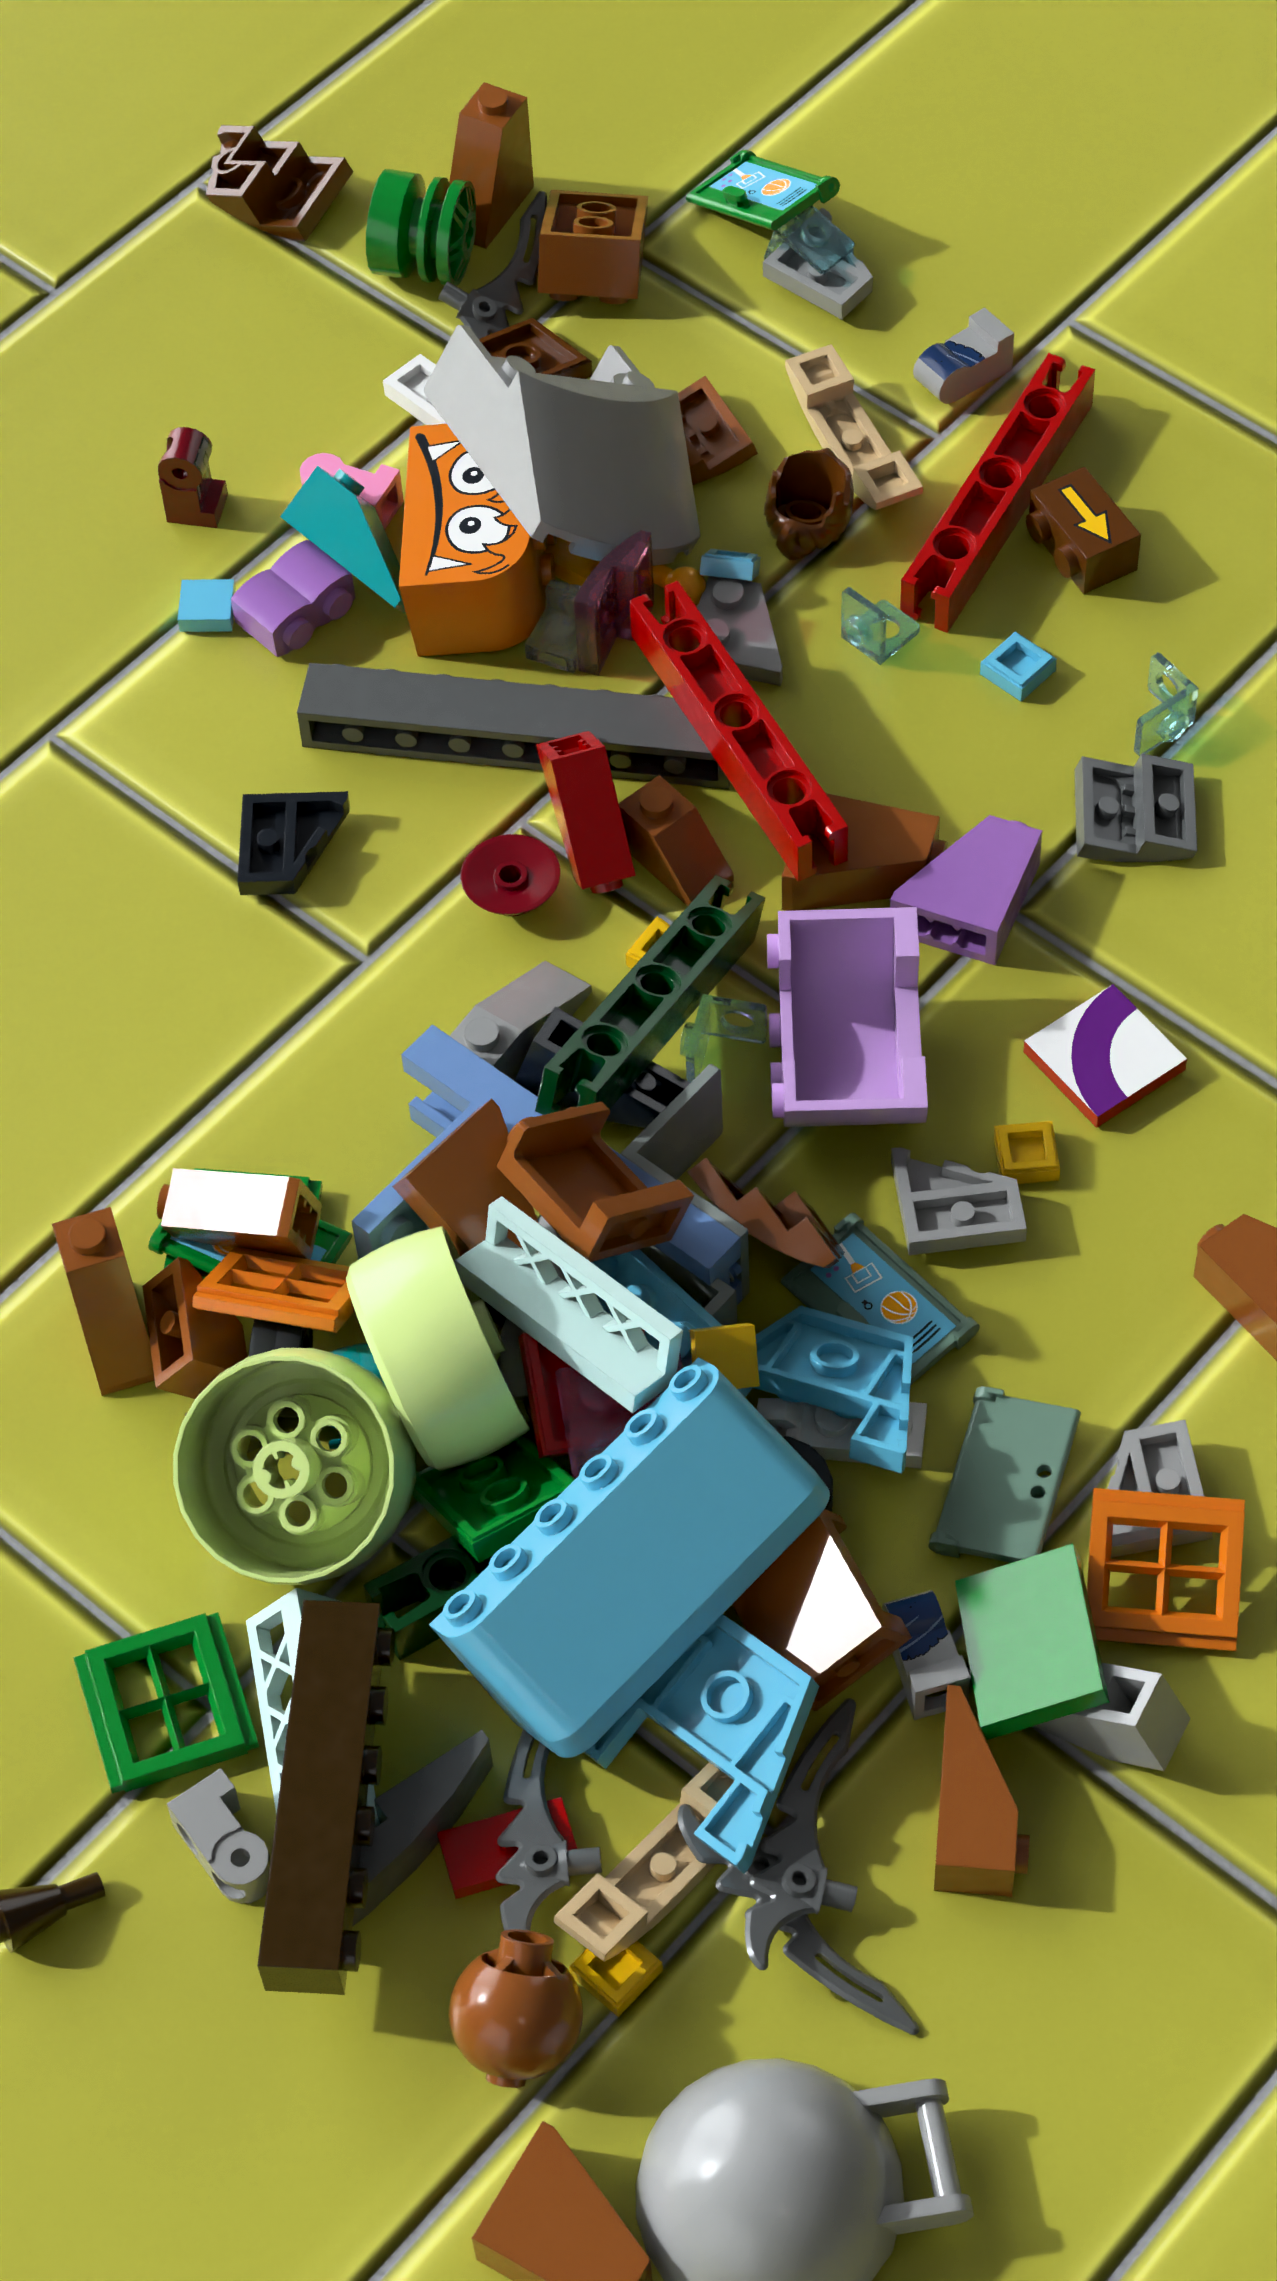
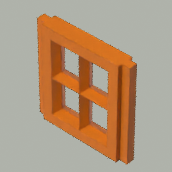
M234 1247L197 1286V1292L193 1295L192 1307L200 1310L337 1333L355 1311L346 1282L350 1266Z
M1093 1488L1086 1589L1097 1640L1235 1652L1238 1635L1245 1500ZM1113 1524L1160 1528L1158 1563L1111 1559ZM1173 1529L1220 1533L1218 1567L1171 1564ZM1110 1571L1157 1575L1155 1610L1108 1606ZM1170 1576L1218 1580L1216 1615L1168 1611Z

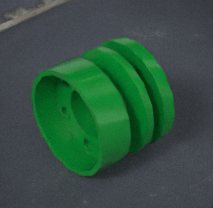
M384 169L374 187L367 218L366 257L372 274L409 278L417 263L418 275L423 282H435L438 277L442 285L450 282L458 286L465 276L475 241L476 195L472 182L458 179L453 180L450 185L446 177H434L426 192L425 181L420 173Z

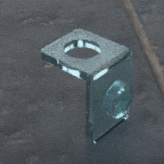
M811 205L773 232L763 259L765 260L785 242L820 274H826L853 251L855 243L817 208Z
M847 587L842 591L841 637L879 665L919 634V623L888 601L880 600L878 603L873 604L851 587ZM890 620L896 623L900 630L894 637L886 639V621Z
M1159 652L1151 656L1147 687L1162 703L1137 720L1134 752L1139 757L1141 754H1147L1165 741L1172 742L1176 740L1195 721L1199 688ZM1162 674L1167 676L1177 690V694L1174 696L1167 690Z
M702 994L695 1023L686 1022L681 1037L680 1055L686 1056L687 1081L691 1083L700 1074L710 1035L760 1044L765 1043L767 1038V1006L760 1003ZM729 1013L741 1014L752 1020L754 1024L748 1027L736 1026L726 1021L723 1016Z

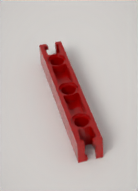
M1050 353L1047 354L902 577L901 616L915 621L918 620L922 614V608L918 607L926 594L932 591L931 598L935 600L934 628L946 633L949 632L1030 504V490L1044 483L1091 409L1095 369L1082 365L1078 370L1077 381L1068 392L1063 393L1059 391L1060 373L1065 369L1066 361L1062 357Z
M677 580L664 586L665 615L661 616L663 624H660L648 610L649 607L653 606V602L647 594L629 600L632 638L798 882L817 872V866L812 860V840L808 835H815L829 851V860L833 866L848 861L847 823L679 581Z

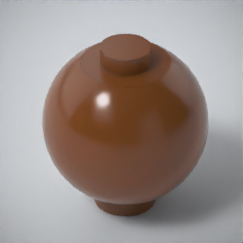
M521 1929L502 1931L499 1948L485 1952L475 1958L461 1973L451 1994L449 2022L454 2041L467 2061L476 2069L486 2073V2080L497 2086L508 2088L523 2087L527 2079H535L554 2070L568 2057L581 2031L583 2003L579 1987L568 1968L561 1962L552 1959L553 1938L539 1932Z

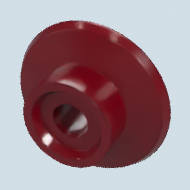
M519 834L500 835L480 843L467 855L461 868L460 879L465 894L480 908L494 914L519 916L538 908L552 896L560 881V864L554 852L546 844L533 837Z

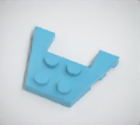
M799 1306L756 1334L760 1386L737 1389L744 1397L748 1395L752 1388L776 1394L784 1401L808 1403L832 1410L838 1416L847 1419H863L850 1439L849 1458L897 1473H903L907 1452L913 1337L804 1306Z
M722 1614L623 1716L584 1753L607 1769L644 1720L651 1718L732 1778L734 1782L697 1828L694 1835L745 1874L752 1864L819 1685L807 1673Z

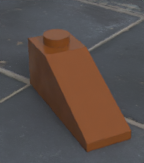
M947 1685L934 1891L1012 1897L1014 1875H1027L1030 1835L1017 1834L1018 1808L961 1686Z

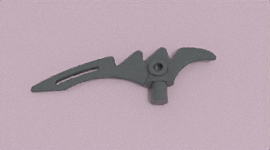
M539 191L521 217L519 241L516 251L507 267L495 279L478 289H473L470 294L447 282L439 295V300L459 311L456 318L460 319L465 326H469L478 339L510 327L505 310H510L517 315L524 312L517 282L533 285L537 278L540 231L547 207V194L545 191ZM531 218H534L536 226L533 248L529 262L525 263L523 258L528 244Z
M851 1698L844 1700L814 1735L785 1782L777 1799L776 1806L779 1810L793 1816V1819L760 1842L761 1850L765 1853L776 1855L778 1861L750 1878L751 1887L771 1897L769 1902L752 1907L746 1913V1948L749 1958L759 1970H766L768 1968L770 1944L778 1930L788 1921L805 1914L815 1913L818 1915L821 1905L848 1912L853 1910L858 1887L826 1879L827 1868H825L817 1836V1811L821 1793L831 1771L848 1752L856 1709V1702ZM832 1736H838L839 1740L827 1754L810 1788L807 1791L802 1790L801 1785L818 1754Z
M525 1730L522 1731L517 1744L503 1796L505 1803L521 1805L523 1809L497 1839V1843L501 1847H518V1851L497 1872L495 1877L499 1883L520 1886L517 1892L500 1905L504 1930L521 1929L530 1931L532 1918L541 1902L557 1889L563 1886L570 1887V1876L602 1873L600 1847L568 1850L567 1840L560 1834L547 1806L544 1784L545 1767L550 1749L540 1742L535 1754L531 1776L524 1778L527 1761L535 1739Z
M682 1804L678 1810V1825L686 1844L696 1859L701 1863L726 1864L728 1866L727 1870L716 1881V1888L724 1893L755 1899L756 1904L752 1907L769 1902L771 1900L770 1896L751 1887L750 1878L778 1861V1857L763 1852L759 1843L750 1868L745 1874L694 1835V1832L701 1825V1821L696 1817L690 1805ZM807 1914L788 1921L779 1929L792 1934V1938L783 1947V1953L810 1976L876 2018L911 2035L919 2033L920 2028L885 1984L863 1973L840 1957L821 1937ZM815 1957H821L839 1973L880 1997L883 2002H878L857 1990L831 1972Z

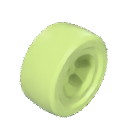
M443 1226L413 1233L370 1252L350 1265L346 1277L348 1291L360 1326L397 1412L424 1462L438 1471L461 1466L483 1458L511 1444L531 1430V1423L524 1402L514 1400L497 1364L500 1353L505 1351V1347L485 1301L462 1284L455 1266V1260L460 1255Z
M279 1348L247 1357L221 1372L193 1402L181 1423L173 1453V1484L180 1511L194 1537L216 1560L241 1575L271 1584H312L339 1577L366 1562L394 1534L409 1508L416 1482V1447L397 1412L386 1385L374 1373L349 1358L315 1348ZM285 1407L295 1410L299 1417L298 1426L292 1432H285L279 1427L277 1422L278 1416ZM325 1426H334L341 1434V1444L334 1451L325 1449L319 1440L320 1432ZM252 1436L257 1437L263 1446L256 1455L255 1460H249L247 1457ZM285 1452L293 1455L291 1466L300 1471L297 1480L295 1478L284 1480L279 1473L278 1462L279 1459L286 1456ZM330 1473H340L345 1477L347 1490L343 1496L333 1497L327 1492L325 1482ZM256 1482L259 1489L268 1495V1500L264 1505L258 1500L251 1487V1483ZM294 1501H303L309 1506L311 1514L306 1524L296 1522L289 1515V1507Z

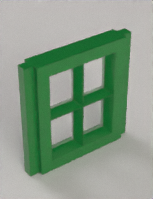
M218 1612L207 1616L204 1613L85 1650V1654L73 1657L112 1794L123 1790L126 1793L248 1754L249 1750L259 1747ZM192 1644L204 1684L170 1694L158 1654ZM146 1658L158 1699L124 1709L113 1668ZM207 1695L219 1736L185 1746L174 1705ZM162 1710L173 1751L139 1761L128 1720Z

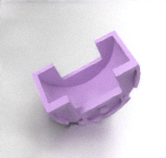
M917 907L778 911V934H767L768 969L779 968L780 1013H769L770 1048L781 1047V1062L770 1063L773 1118H784V1127L926 1123L928 1101L925 1056H922Z

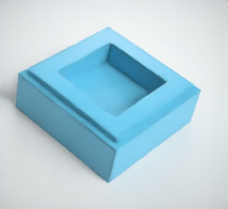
M710 549L701 556L700 575L752 581L759 575L761 557L753 553Z
M234 579L182 580L177 619L180 632H231L234 619L231 597L236 592Z
M1015 631L981 661L980 675L1019 701H1023L1056 671L1057 658Z

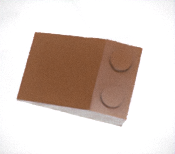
M551 190L540 231L538 293H547L550 298L558 301H573L578 299L579 296L599 297L601 302L607 304H624L629 299H638L648 196Z

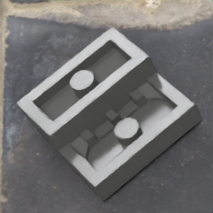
M1141 754L1133 767L1081 757L1074 769L1077 857L1115 862H1163L1188 859L1195 856L1197 853L1194 769L1192 763Z

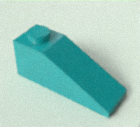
M317 466L280 517L394 608L406 614L399 589L400 564L375 507L360 496L365 487L340 468L335 475H332Z

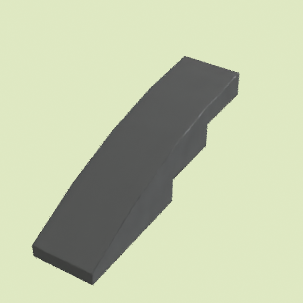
M480 1730L374 1799L380 1825L375 1827L372 1846L361 1847L359 1868H367L368 1894L365 1908H354L353 1926L369 1915L417 1870L438 1845L437 1832L451 1829L463 1814L493 1767L489 1738L483 1730Z

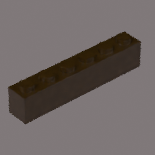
M303 1601L257 1964L265 1991L345 1995L347 1971L358 1972L361 1932L352 1930L354 1908L364 1909L368 1894L367 1868H359L362 1846H372L375 1809L374 1806H366L368 1785H379L382 1767L381 1746L373 1745L375 1725H386L388 1715V1687L380 1686L382 1666L392 1667L395 1652L394 1628H385L380 1603Z

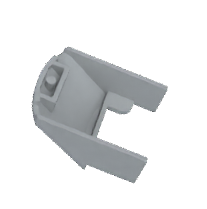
M457 325L424 387V394L531 538L543 543L549 533L571 542L568 546L571 554L601 562L608 559L627 542L635 539L636 566H656L672 563L678 553L684 552L687 556L692 551L700 538V529L678 391L655 388L653 382L639 372L619 346H608L590 380L536 373L534 367L529 362L518 356L511 355L507 358L491 356L469 326Z

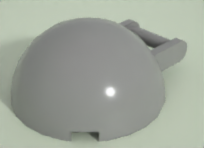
M783 2058L747 2059L720 2067L686 2086L662 2111L649 2133L635 2184L636 2220L646 2252L663 2280L872 2281L891 2255L898 2234L956 2225L971 2219L974 2216L971 2198L969 2195L961 2193L943 2105L949 2102L946 2081L936 2078L857 2091L845 2080L815 2065ZM917 2112L934 2197L904 2202L902 2164L891 2133L882 2118Z

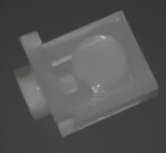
M554 579L549 581L545 588L547 607L525 643L527 659L571 673L576 672L582 659L580 660L576 599L583 588L582 586L567 584Z

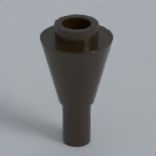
M94 1872L60 1886L49 1884L0 1890V1943L4 1942L8 1951L13 1953L67 1915L68 1910L105 1897V1889L99 1874Z

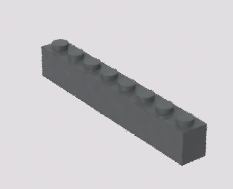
M309 663L297 709L302 747L543 771L536 744L590 731L606 748L612 778L651 781L660 775L668 783L722 789H729L730 787L729 779L674 698L662 695H640L612 692L603 689L567 688L552 684L536 685L506 682L500 679L484 680L453 677L447 674L433 675L402 672L395 669L381 670L350 667L342 664Z

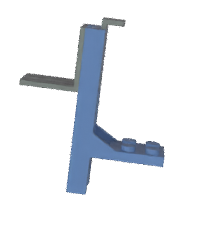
M433 1024L401 1054L404 1072L432 1091L423 1101L416 1096L409 1103L411 1120L435 1136L436 1139L351 1221L358 1260L394 1240L430 1229L392 1186L480 1106L492 1098L501 1109L508 1133L522 1119L542 1115L535 1111L537 1096ZM709 1064L620 1154L613 1150L647 1188L676 1181L722 1134L721 1070L713 1064ZM690 1190L694 1198L672 1240L639 1250L721 1325H733L737 1322V1305L749 1293L748 1229Z

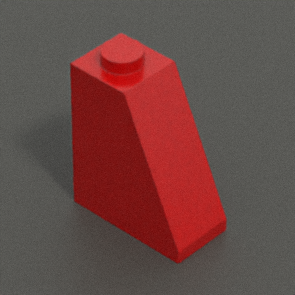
M590 731L536 744L574 881L582 890L590 888L591 893L594 894L605 893L622 887V879L636 876L605 746Z

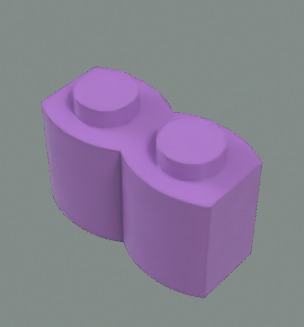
M305 540L286 551L274 563L271 569L256 574L231 597V604L235 623L276 657L283 656L292 650L300 649L306 645L316 627L339 619L348 612L355 599L353 578L348 570L310 540Z

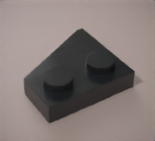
M348 791L243 794L237 881L240 895L296 894L350 812Z

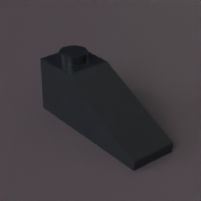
M555 1007L532 1041L514 1081L538 1097L544 1067L584 1022ZM651 1061L612 1106L606 1121L646 1128L690 1082ZM569 1092L556 1104L561 1106V1111L570 1107H577L579 1095Z

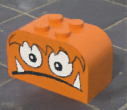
M447 424L411 426L399 589L417 655L421 657L492 652L513 647L531 636L543 620L546 608V586L555 585L554 557L552 553H545V549L549 545H556L557 537L548 533L543 543L530 537Z

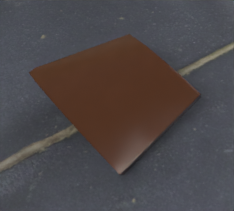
M221 125L217 133L221 142L220 154L213 156L211 165L213 174L208 181L206 196L211 203L226 213L261 231L291 240L306 241L352 175L353 170L345 157L308 156L300 142L263 141L255 126Z
M704 1158L687 1171L703 1193L722 1212L747 1228L748 1234L771 1248L802 1262L823 1268H831L844 1255L845 1252L814 1208L796 1191L775 1205L757 1187L745 1194L707 1158Z

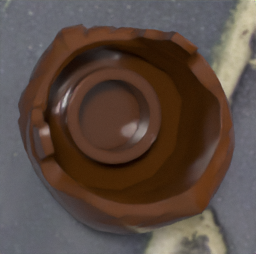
M824 448L816 451L806 450L798 454H791L783 459L776 471L773 470L764 505V516L766 517L767 526L771 529L770 534L774 539H777V548L787 559L792 561L798 560L812 553L816 548L819 550L826 548L832 541H837L840 535L845 532L852 515L854 501L853 479L849 468L838 459L830 448Z

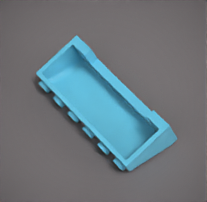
M698 1357L691 1365L679 1370L672 1377L669 1387L645 1410L635 1414L627 1422L624 1431L601 1454L587 1461L582 1467L579 1476L556 1499L544 1504L535 1515L534 1521L511 1544L499 1549L492 1556L489 1566L464 1590L455 1593L446 1602L443 1611L429 1625L516 1725L559 1757L570 1758L577 1756L591 1748L803 1533L827 1506L830 1491L816 1471L714 1365Z

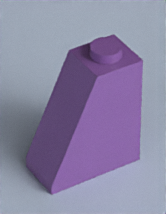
M989 815L896 889L890 899V908L917 907L918 938L920 943L996 965L1040 865L1042 830L1029 827L1019 821H1008Z

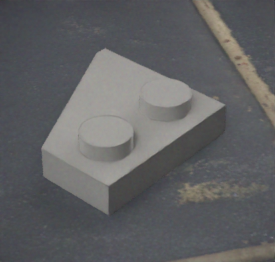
M824 208L816 212L763 261L764 277L841 320L872 292L873 276L863 261L858 260L854 256V248L846 236H838L832 227V216Z
M709 576L697 609L746 679L781 686L783 680L782 662L761 584L740 579Z
M900 1147L891 1148V1165L908 1255L1026 1241L1027 1227L1017 1179L992 1172L978 1173L966 1165L945 1160L943 1166L940 1167L911 1159L910 1150Z
M1186 1420L1124 1431L1117 1455L1118 1464L1116 1471L1110 1478L1107 1489L1204 1496ZM1113 1524L1111 1558L1159 1549L1160 1528ZM1173 1529L1172 1546L1213 1539L1212 1532Z

